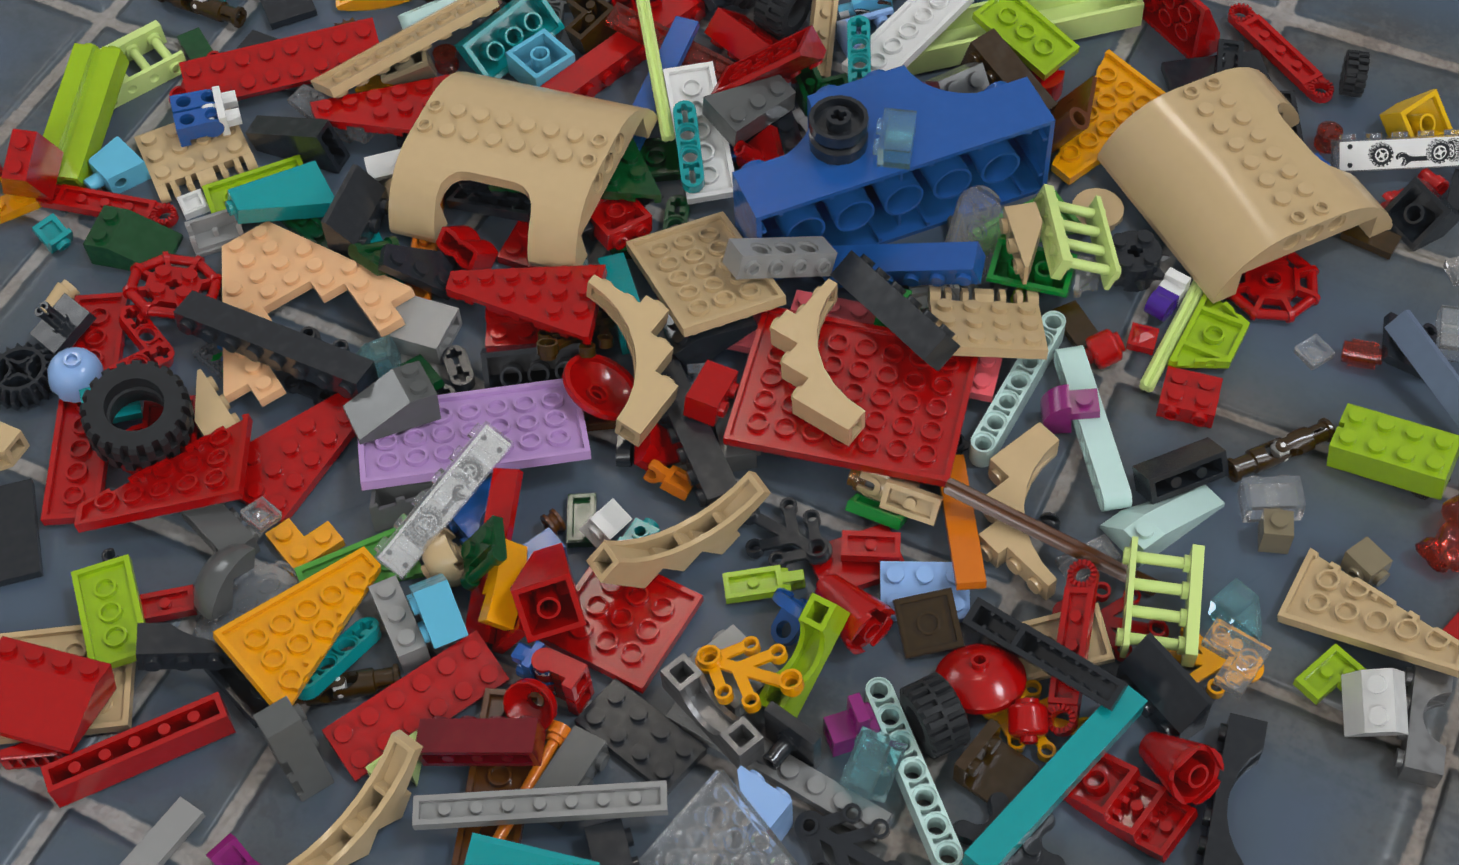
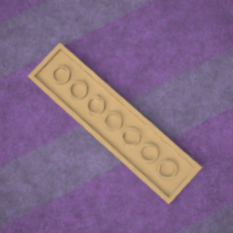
M456 0L312 79L311 83L315 90L333 98L343 97L348 94L349 89L365 85L370 81L369 78L374 75L388 72L392 65L411 59V55L418 51L428 50L432 47V43L437 40H445L451 37L452 32L457 29L471 26L472 21L475 19L489 16L493 13V9L499 7V3L497 0Z

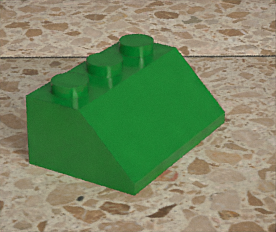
M998 238L986 281L1065 298L1069 296L1075 269L1070 268L1067 270L1061 280L1052 279L1044 248L1038 246L1027 284L1023 285L1020 275H1016L1014 272V258L1012 254L1007 252L1006 240ZM1071 253L1073 258H1077L1078 254Z

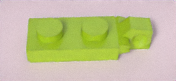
M780 565L722 574L726 604L772 598L779 587L790 591L806 587L803 569L788 571V568H781Z

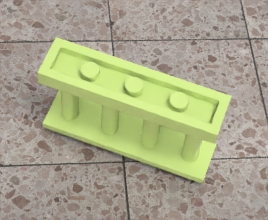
M157 20L104 46L120 48L129 62L134 60L142 70L130 77L125 74L114 109L181 75L179 62L186 61L184 53L181 50L174 54L170 53L164 45L167 40ZM155 49L163 60L150 66L142 55Z
M1044 184L1033 202H1036L1043 221L1041 240L1050 277L1061 280L1070 268L1096 273L1101 276L1103 288L1109 290L1113 283L1119 279L1121 266L1119 265L1101 196L1096 195L1089 207L1058 201L1054 186ZM1060 212L1085 217L1087 224L1064 220ZM1065 231L1090 236L1092 243L1069 239ZM1070 250L1095 255L1097 263L1073 258Z
M1132 536L1130 546H1124L1122 564L1127 565L1122 628L1117 627L1115 646H1120V657L1126 658L1129 646L1138 645L1147 635L1131 632L1132 617L1178 623V626L1183 627V636H1179L1178 639L1161 636L1154 637L1166 650H1173L1177 654L1182 655L1181 666L1194 667L1199 647L1205 546L1193 544L1190 554H1184V557L1137 551L1138 537ZM1136 563L1182 569V572L1187 573V582L1182 581V584L1135 578ZM1134 590L1180 596V599L1185 600V609L1181 608L1180 611L1133 605Z

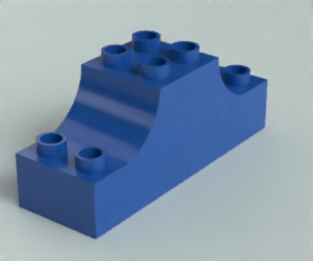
M903 65L887 71L874 70L862 79L840 86L827 85L820 88L815 94L807 96L808 131L802 140L786 155L768 161L753 160L743 165L740 170L732 172L735 228L743 238L823 236L831 246L888 244L945 225L950 215H959L963 219L1039 193L1042 186L1047 184L1056 120L1028 77L1009 83L998 81L978 93H957L941 90L920 81ZM843 95L852 97L860 101L868 112L869 127L866 152L859 160L850 164H826L817 159L810 150L809 114L811 108L819 100L828 96ZM773 278V279H774L775 281H777V280H780V279H783V278Z

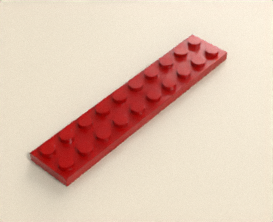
M123 292L76 295L74 300L93 314L96 320L72 347L85 348L96 354L104 369L123 358L126 333L119 325V312L124 306L130 305V299L125 298ZM59 399L40 519L44 526L74 524L78 504L89 498L96 497L105 490L109 460L103 461L99 458L87 439L81 423V402L72 403Z

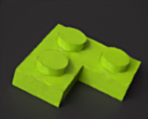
M1335 643L1296 677L1293 685L1317 705L1336 687L1342 691V674L1364 670L1365 668Z

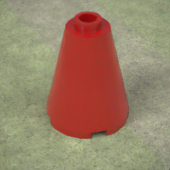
M837 574L824 575L817 581L815 594L851 613L839 635L850 652L853 654L864 653L866 651L862 647L869 643L874 647L888 633L894 622L890 618L891 614L895 615V611L889 605Z
M1150 732L1141 740L1139 745L1141 758L1173 798L1181 804H1201L1209 799L1218 789L1221 783L1218 776L1220 769L1224 771V763L1221 754L1213 747L1160 732Z

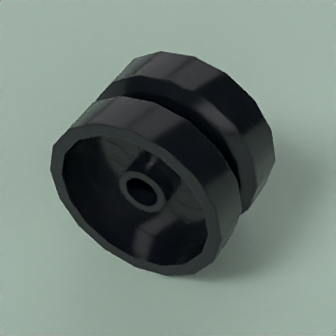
M835 95L819 100L811 108L809 114V146L817 159L826 164L845 165L859 160L863 156L868 146L869 116L865 106L852 97Z

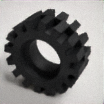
M1347 50L1340 74L1339 95L1362 97L1368 78L1369 52Z

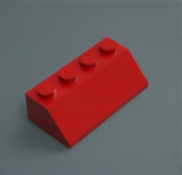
M720 7L717 8L704 31L706 35L712 38L710 42L721 49L725 48L728 51L727 55L736 61L779 41L769 32L757 27L755 22L746 15ZM784 78L787 83L791 82V79Z

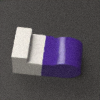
M1170 267L1160 285L1148 298L1144 312L1163 322L1166 321L1183 301L1189 289L1191 277Z

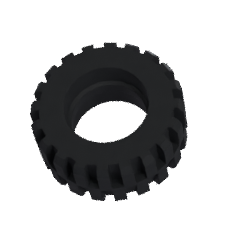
M132 360V364L125 365L122 362L116 364L117 368L112 370L107 368L101 372V378L95 377L90 382L91 390H85L82 396L84 403L80 405L81 423L92 449L96 451L98 457L103 461L109 460L110 465L116 468H121L124 465L126 471H136V467L144 469L166 459V456L167 458L171 456L174 458L181 453V446L185 447L190 441L189 434L191 435L194 432L195 427L193 421L195 419L194 410L182 379L178 375H173L170 368L166 366L159 368L158 363L152 361L142 364L141 360ZM146 400L156 402L164 407L158 420L147 428L137 431H126L112 425L116 414L132 402Z

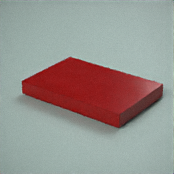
M883 524L861 530L891 532L889 527ZM842 537L829 541L833 553L826 563L820 565L810 564L817 581L824 575L837 574L860 589L880 584V563L841 561ZM900 552V561H904V558Z

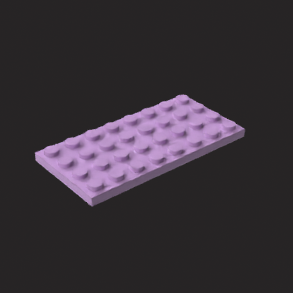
M563 379L438 395L440 420L361 445L358 441L362 491L442 480L486 426L511 444V447L493 468L523 469L591 459L583 410L568 395Z

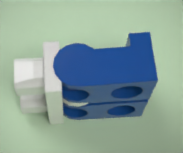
M214 86L212 90L204 89L169 96L181 147L192 145L191 140L206 136L217 137L222 133L223 136L231 135V126L243 124L235 90L221 93L220 87Z

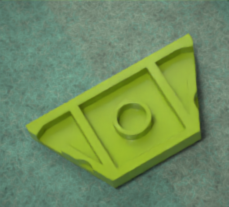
M1204 293L1169 359L1168 366L1176 368L1229 369L1249 329L1250 322L1242 315L1236 313L1227 301L1224 303L1221 301L1212 303Z

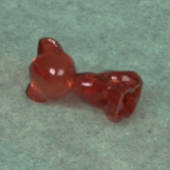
M1458 494L1443 503L1441 514L1446 522L1437 531L1435 537H1426L1415 544L1416 551L1436 572L1445 573L1450 569L1452 572H1459Z

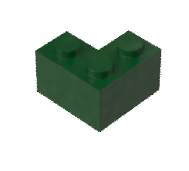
M806 67L800 70L801 73L791 79V87L796 91V101L805 117L807 116V96L815 94L816 91L827 85L840 86L848 83L847 73L822 78L817 67L813 69Z

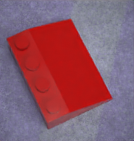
M1143 0L1145 5L1142 19L1187 59L1210 56L1217 52L1220 32L1210 9L1200 0Z
M810 25L727 66L711 94L776 75H781L783 79L786 77L787 79H792L801 73L800 70L806 67L813 69L820 65L827 50L813 25Z
M2 636L0 639V736L70 755L117 689L111 664Z

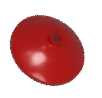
M597 354L592 358H582L579 355L574 356L568 361L562 374L564 387L572 401L586 413L603 420H617L628 402L634 385L633 376L624 367L607 357Z
M970 644L955 649L939 662L935 671L949 682L960 699L965 713L991 714L1007 709L1012 704H1015V699L1021 698L1027 683L1026 670L1020 659L1008 650L991 644Z

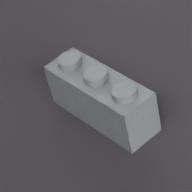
M396 575L368 586L404 674L415 670L429 661L431 658Z

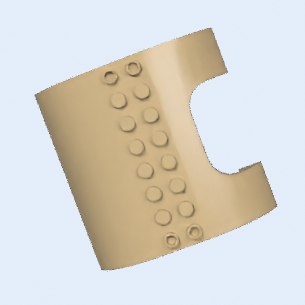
M1237 67L1217 72L1153 99L1134 112L1114 131L1103 145L1097 157L1098 161L1212 303L1235 295L1242 273L1357 225L1369 238L1390 230L1393 225L1387 211L1354 175L1323 162L1306 146L1291 128L1299 124L1300 121L1295 108L1265 74L1250 67Z
M458 71L445 78L435 89L400 150L390 186L388 203L389 229L391 233L436 243L442 227L448 224L440 206L444 193L452 184L458 181L471 180L516 190L529 198L531 201L527 249L529 265L536 267L583 265L588 256L581 237L633 135L649 138L658 117L654 111L648 108L470 72Z

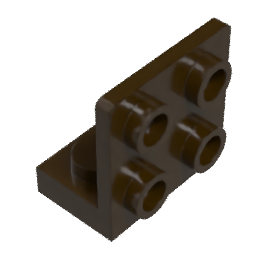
M990 719L954 763L953 780L986 803L991 794L1002 792L1008 797L1010 804L1039 771V766L999 738L1001 725Z

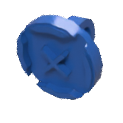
M779 587L773 594L772 599L781 609L772 623L771 635L775 642L791 646L799 641L800 623L798 619L808 600L805 598L798 600L793 597L795 594L792 591ZM789 622L791 633L788 637L784 638L782 628Z

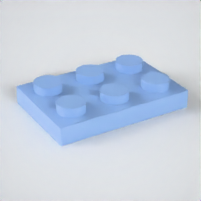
M880 561V600L889 605L893 610L892 600L952 588L959 622L964 620L970 610V589L956 590L952 562ZM891 614L890 618L893 621H897L896 616Z

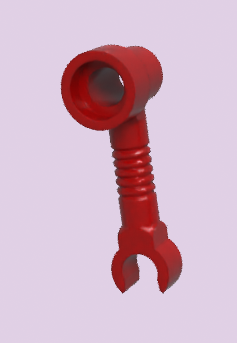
M1429 168L1423 169L1417 176L1428 182L1440 195H1443L1449 187V182L1444 177L1436 175ZM1404 188L1384 193L1382 197L1386 201L1380 205L1385 208Z

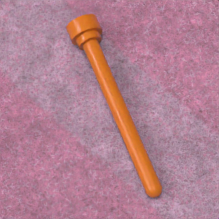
M554 720L547 728V736L545 738L547 742L544 746L541 766L532 767L520 789H532L557 748L561 747L572 730L569 726ZM514 824L499 825L493 837L505 840Z

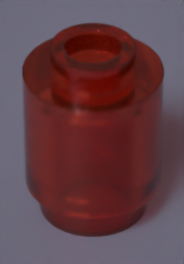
M1353 338L1351 341L1344 340L1340 362L1347 363V366L1374 370L1376 365L1382 364V349L1379 348V342Z

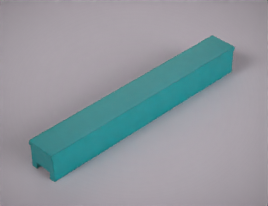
M1128 685L1113 711L1100 705L964 852L961 863L963 865H1004L1138 719L1148 700Z

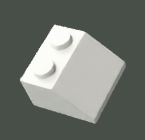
M1395 668L1364 669L1341 675L1344 737L1409 735L1404 671Z

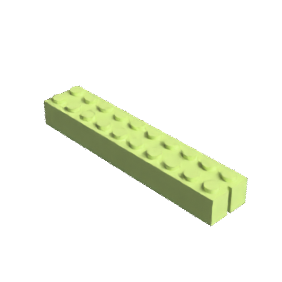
M1026 0L1072 40L1141 26L1145 5L1143 0ZM988 1L971 4L907 67L908 71L915 75L960 65L970 43L986 33L981 26L972 20V16L977 9Z

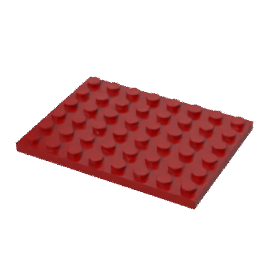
M777 307L773 310L762 312L723 436V444L930 485L945 486L947 480L951 478L979 357L952 355L939 371H936L888 327L826 316L818 340V350L824 368L842 393L865 410V427L852 443L847 446L792 413L791 396L796 386L782 379L780 361L786 352L771 344L770 325L776 317H780L787 309ZM788 309L789 311L796 314V310Z

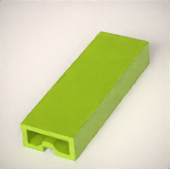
M74 43L43 137L64 152L56 184L87 188L83 180L93 174L88 161L101 150L129 65V60L123 51L116 46H102V49H99L98 46L92 43Z

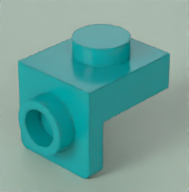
M54 213L32 227L34 234L51 254L57 250L59 252L64 251L72 244V230L70 228L66 229Z

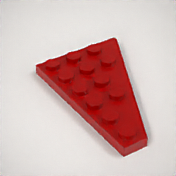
M449 75L347 94L340 98L310 102L311 112L315 119H328L331 125L338 129L347 130V127L350 126L364 128V132L390 133L396 136H403V133L410 132L435 89Z
M590 264L580 266L458 270L450 272L445 289L448 297L464 300L471 305L474 303L484 305L488 311L510 316L516 321L524 319L532 322L536 328L550 333H558L565 338L572 336L581 339L585 345H591L600 306L586 296L587 285L594 274L601 279H606L607 269L605 264Z
M336 393L250 441L243 499L238 501L279 524L288 518L291 519L355 436L354 430L343 410V405L352 398H344L339 393Z
M249 413L241 415L243 420L226 429L224 426H221L211 434L205 435L186 445V451L169 460L166 456V459L128 477L130 482L113 491L108 488L96 497L89 498L78 504L74 522L77 531L80 533L243 499L253 424Z

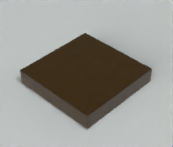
M952 588L892 600L905 659L965 646Z

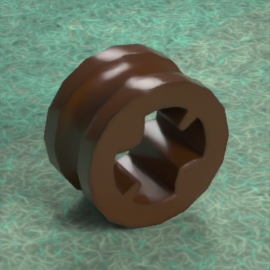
M550 509L548 515L543 514L540 516L544 528L547 529L549 527L556 536L558 531L564 532L566 530L563 519L555 509Z

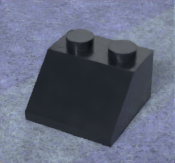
M1415 177L1384 208L1392 219L1393 225L1391 230L1395 234L1402 236L1401 240L1412 251H1416L1444 237L1459 222V212L1428 182L1418 177Z

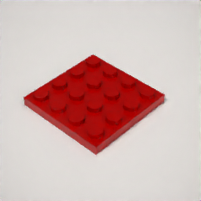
M589 566L576 585L586 625L543 638L541 642L587 664L588 667L612 679H618L624 685L643 694L703 603V595L660 574L646 588L601 583Z

